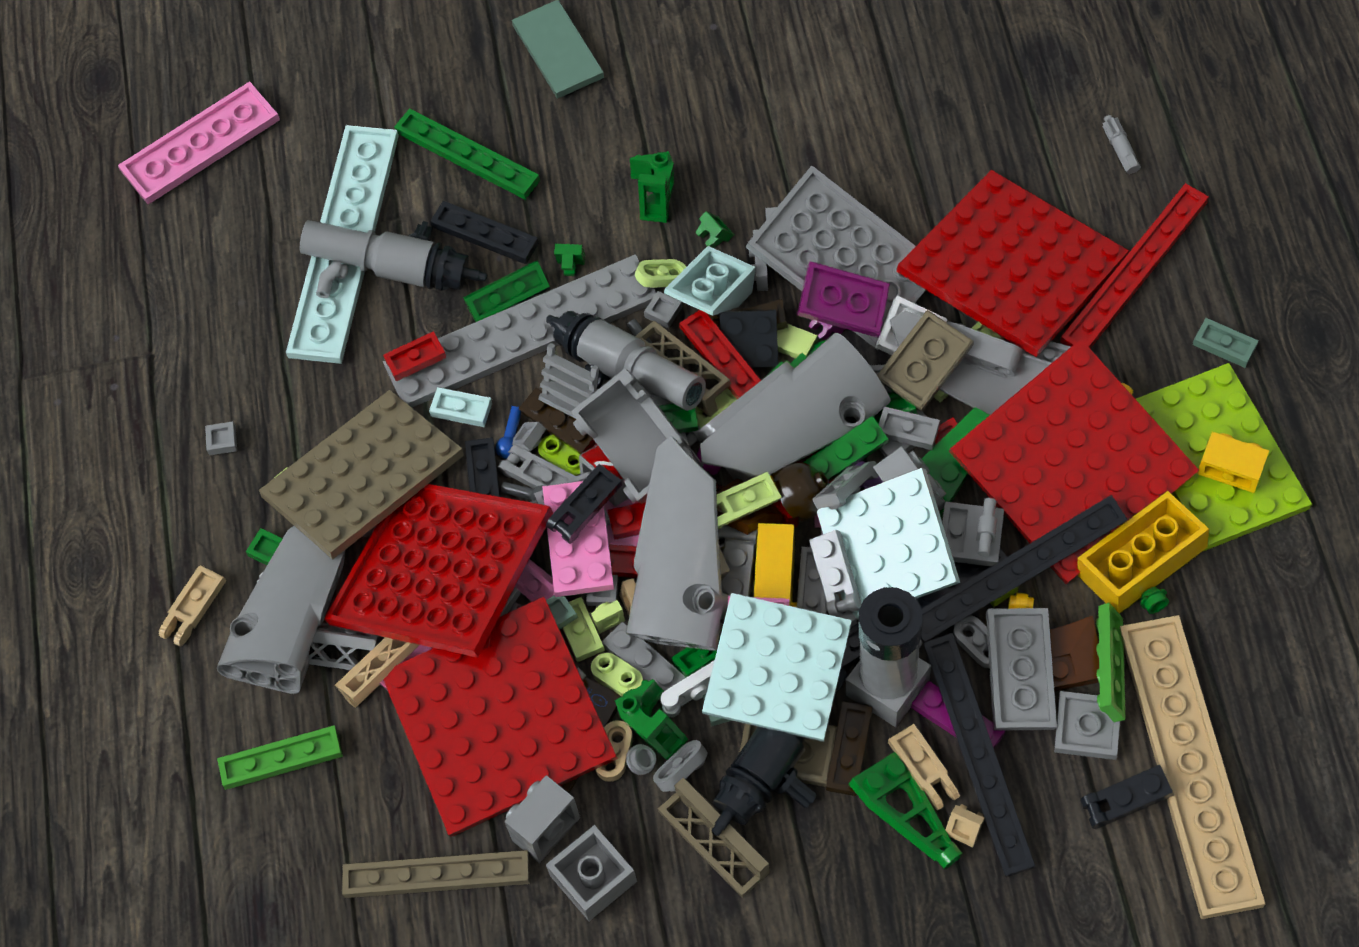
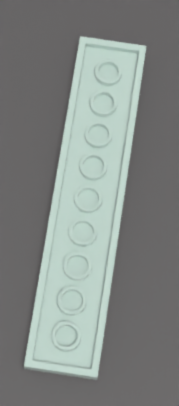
M345 126L320 222L366 233L369 230L375 231L399 137L397 130ZM311 256L286 350L288 358L342 364L365 273L361 271L360 267L345 264L348 266L347 276L344 279L336 277L332 282L330 296L328 298H320L316 295L320 274L335 261Z

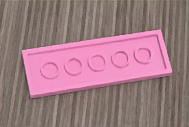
M249 81L123 161L118 167L149 205L280 121L277 112Z

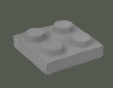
M1060 691L1054 752L1116 760L1120 721L1114 723L1105 712L1100 710L1097 702L1098 695Z

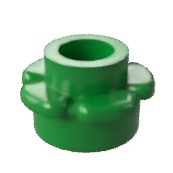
M1157 587L1149 588L1142 594L1140 605L1149 614L1160 612L1169 604V599L1166 596L1167 591L1165 589H1157Z

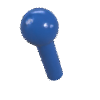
M516 406L511 407L504 437L500 438L495 445L497 455L503 459H507L510 455L508 451L513 446V438L516 435L521 417L519 407Z

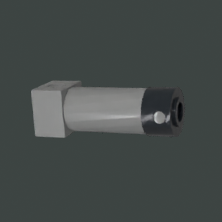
M884 587L870 593L863 600L859 609L860 661L846 678V696L860 705L872 706V713L892 726L897 727L911 708V703L926 683L930 681L931 665L919 658V648L923 644L921 640L923 611L918 600L909 592L900 588Z

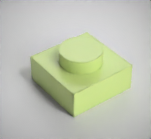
M618 600L612 603H603L591 613L593 624L598 634L625 621L623 609Z

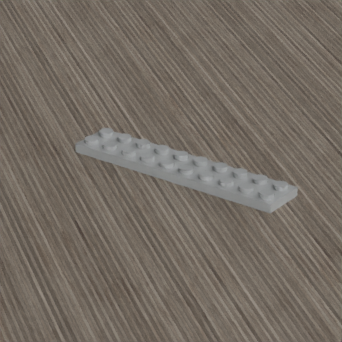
M635 254L438 338L447 358L397 382L385 361H383V364L398 397L413 408L433 399L437 387L455 390L547 350V346L550 343L555 346L559 345L553 338L554 327L546 322L548 315L560 318L567 311H574L578 314L589 313L611 323L646 308L655 296L656 291L654 288L642 286L636 280L635 271L640 262Z

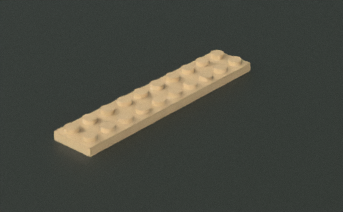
M1179 615L1120 626L1125 655L1156 764H1160L1174 793V796L1167 798L1200 918L1206 919L1263 908L1265 906L1264 897Z

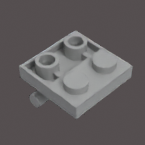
M984 499V506L945 502L942 524L954 562L993 566L998 563L1004 510L996 508L995 499Z

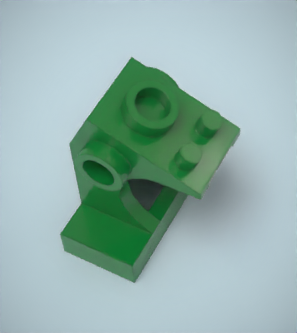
M669 151L630 157L631 179H638L640 220L667 223L669 216L668 205L674 186V163ZM646 192H653L650 196L647 197Z
M654 679L650 681L643 680L641 686L628 690L622 697L616 699L615 703L621 719L664 759L668 760L688 741V738L662 710L659 709L651 716L652 709L661 698L664 690Z

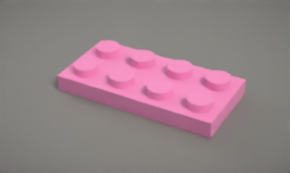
M583 481L542 486L544 505L550 506L554 513ZM604 506L580 531L576 540L571 544L563 540L562 534L558 531L553 532L547 528L555 597L614 590ZM568 516L564 522L570 525L574 519Z

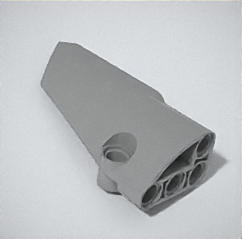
M834 333L793 370L789 368L780 374L701 443L702 464L728 468L755 477L765 472H768L771 476L780 469L826 447L870 417L876 416L891 400L880 379L863 356L844 336ZM846 417H853V418H855L858 422L853 423V424H852V423H848V422L845 420V418H846Z
M295 526L288 529L239 616L230 624V635L218 663L217 671L229 679L285 693H298L309 667L310 646L317 627L323 624L343 569L345 550L332 560Z

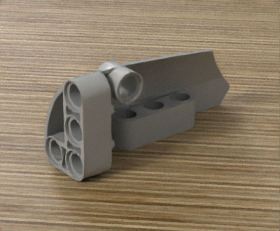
M904 311L890 319L898 346H900L922 316ZM946 322L973 340L974 345L939 390L972 408L976 407L991 415L1059 357L1055 356L1052 362H1047L1023 353L1022 348L1012 343L954 322Z
M670 436L657 446L634 557V568L638 576L626 634L655 644L717 651L722 629L720 620L725 619L729 595L722 593L716 480L682 448L673 436Z

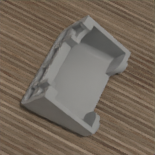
M626 368L571 411L576 419L573 425L582 436L588 433L595 440L624 479L626 487L623 491L633 503L636 501L641 504L646 502L657 446L670 436H673L701 467L704 466L647 390Z

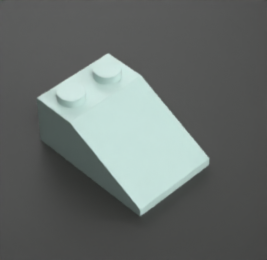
M707 246L665 288L664 294L713 316L737 308L747 299L753 290L756 267Z

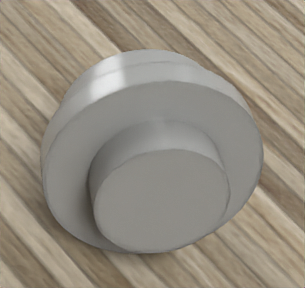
M638 744L628 750L626 762L634 774L645 775L654 768L656 755L650 747Z

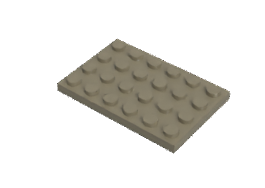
M388 390L259 489V492L266 502L333 560L463 457L464 453L463 449L391 390Z

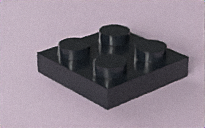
M776 309L725 311L720 313L721 332L751 368L776 367L778 365Z

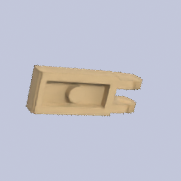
M201 565L198 566L169 609V614L159 629V636L167 639L175 630L177 621H180L182 625L178 632H176L173 642L180 647L183 646L191 636L192 629H195L226 583V579Z
M915 724L888 739V744L892 750L899 756L937 811L943 808L944 804L941 797L932 787L936 783L941 782L947 795L952 800L960 797L957 788L948 776V771Z

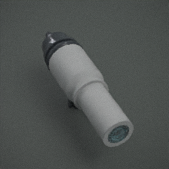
M307 220L301 234V254L358 266L364 272L371 269L376 277L420 287L427 286L430 290L433 289L434 285L436 290L440 291L448 288L461 290L465 279L485 282L488 276L487 273L480 270L468 268V255L458 253L452 246L445 245L442 249V243L438 242L435 244V242L429 241L433 227L428 226L426 221H423L422 225L418 224L415 232L408 236L388 231L379 236L375 235L373 230H369L366 233Z
M567 311L560 318L552 315L547 316L546 322L554 327L553 338L556 343L563 346L566 354L579 362H587L588 364H586L584 369L590 372L594 365L600 367L597 389L601 388L603 380L609 381L610 378H613L626 368L650 395L656 394L686 411L694 409L704 396L706 389L704 378L659 356L655 349L646 346L645 342L604 321L598 316H593L589 313L578 314L574 311Z

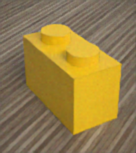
M1212 432L1197 474L1255 493L1269 450L1262 448L1256 443L1236 440L1229 434Z

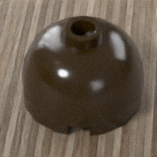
M794 463L776 472L773 477L774 482L779 480L781 488L778 491L782 497L780 501L793 519L799 516L801 518L799 523L815 517L818 509L812 498L829 484L826 475L822 471L818 472L813 466L806 463Z

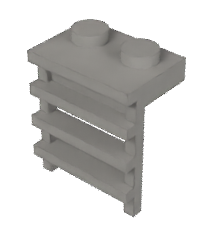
M550 343L547 346V354L543 357L545 368L542 370L541 375L544 376V380L540 383L542 393L539 395L538 400L575 418L571 411L598 390L597 382L600 367L594 365L590 372L556 355L555 345Z

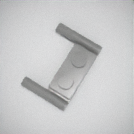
M723 526L718 529V537L727 538V541H725L724 558L730 569L729 573L721 581L722 593L731 596V593L750 597L758 530L746 535L729 526Z

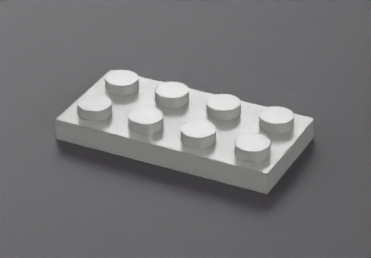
M1048 608L987 609L986 621L994 730H1055L1057 728Z

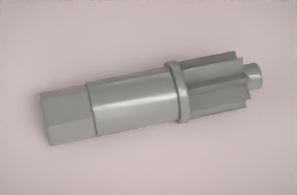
M1106 116L1102 127L1109 139V143L1113 146L1126 173H1136L1141 166L1127 139L1126 132L1118 117Z

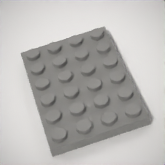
M813 166L807 170L746 245L748 250L801 291L810 261L890 283L882 328L896 296L916 303L925 291L924 288L896 272L898 264L916 246ZM855 332L875 348L878 341L877 337Z

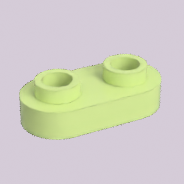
M675 259L643 260L635 271V278L644 287H667L686 268V265Z
M612 653L599 654L591 663L594 679L621 697L628 690L636 689L642 685L643 677L640 671ZM609 664V666L602 668L603 665ZM627 678L632 679L630 682H623Z

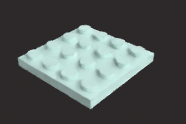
M920 468L852 494L845 499L846 504L837 509L830 510L829 507L818 509L817 514L823 534L833 530H838L841 533L861 604L870 593L884 587L900 588L909 592L917 599L960 583L926 469ZM842 592V593H840V594H841L842 600H844L846 594H845V592ZM859 610L852 612L857 620L859 619Z
M731 593L702 713L824 742L852 620Z

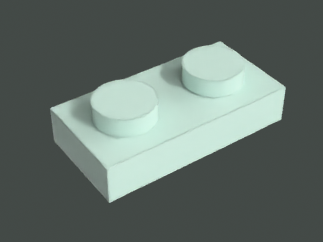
M437 387L429 413L431 417L485 427L492 406V400L490 397Z

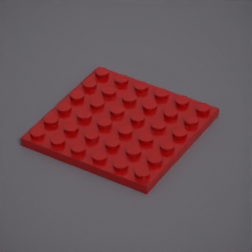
M990 170L898 264L896 272L1037 358L1111 276L1128 255L1129 250Z
M1082 339L1076 342L949 449L951 455L988 497L996 500V506L1004 510V515L1029 543H1032L1110 495L1113 496L1128 521L1165 492L1169 491L1172 494L1199 471ZM1118 527L1051 566V568L1067 584L1080 573L1078 570V557Z
M427 484L377 524L324 619L331 626L478 657L539 542L553 511L547 505Z
M544 596L499 617L478 657L432 648L396 665L383 679L450 837L510 810L517 803L520 804L527 797V791L530 786L538 780L541 781L546 775L561 786L618 759Z

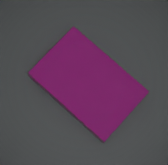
M810 261L806 270L797 316L878 338L881 333L890 283Z

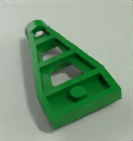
M893 752L852 778L849 786L864 804L932 860L937 861L944 870L953 865L963 855V852L951 841L924 790H921L896 752ZM898 788L905 790L913 803V809L906 814L898 812L886 801V796ZM921 815L927 821L933 833L928 837H924L909 822Z

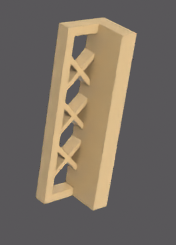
M385 637L335 686L349 704L356 708L380 685L379 683L391 670L409 656L419 645Z

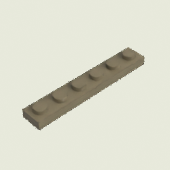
M528 850L343 864L342 895L344 898L530 884Z

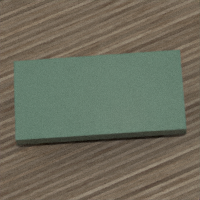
M555 0L512 20L514 29L557 99L604 78L601 67L559 0Z

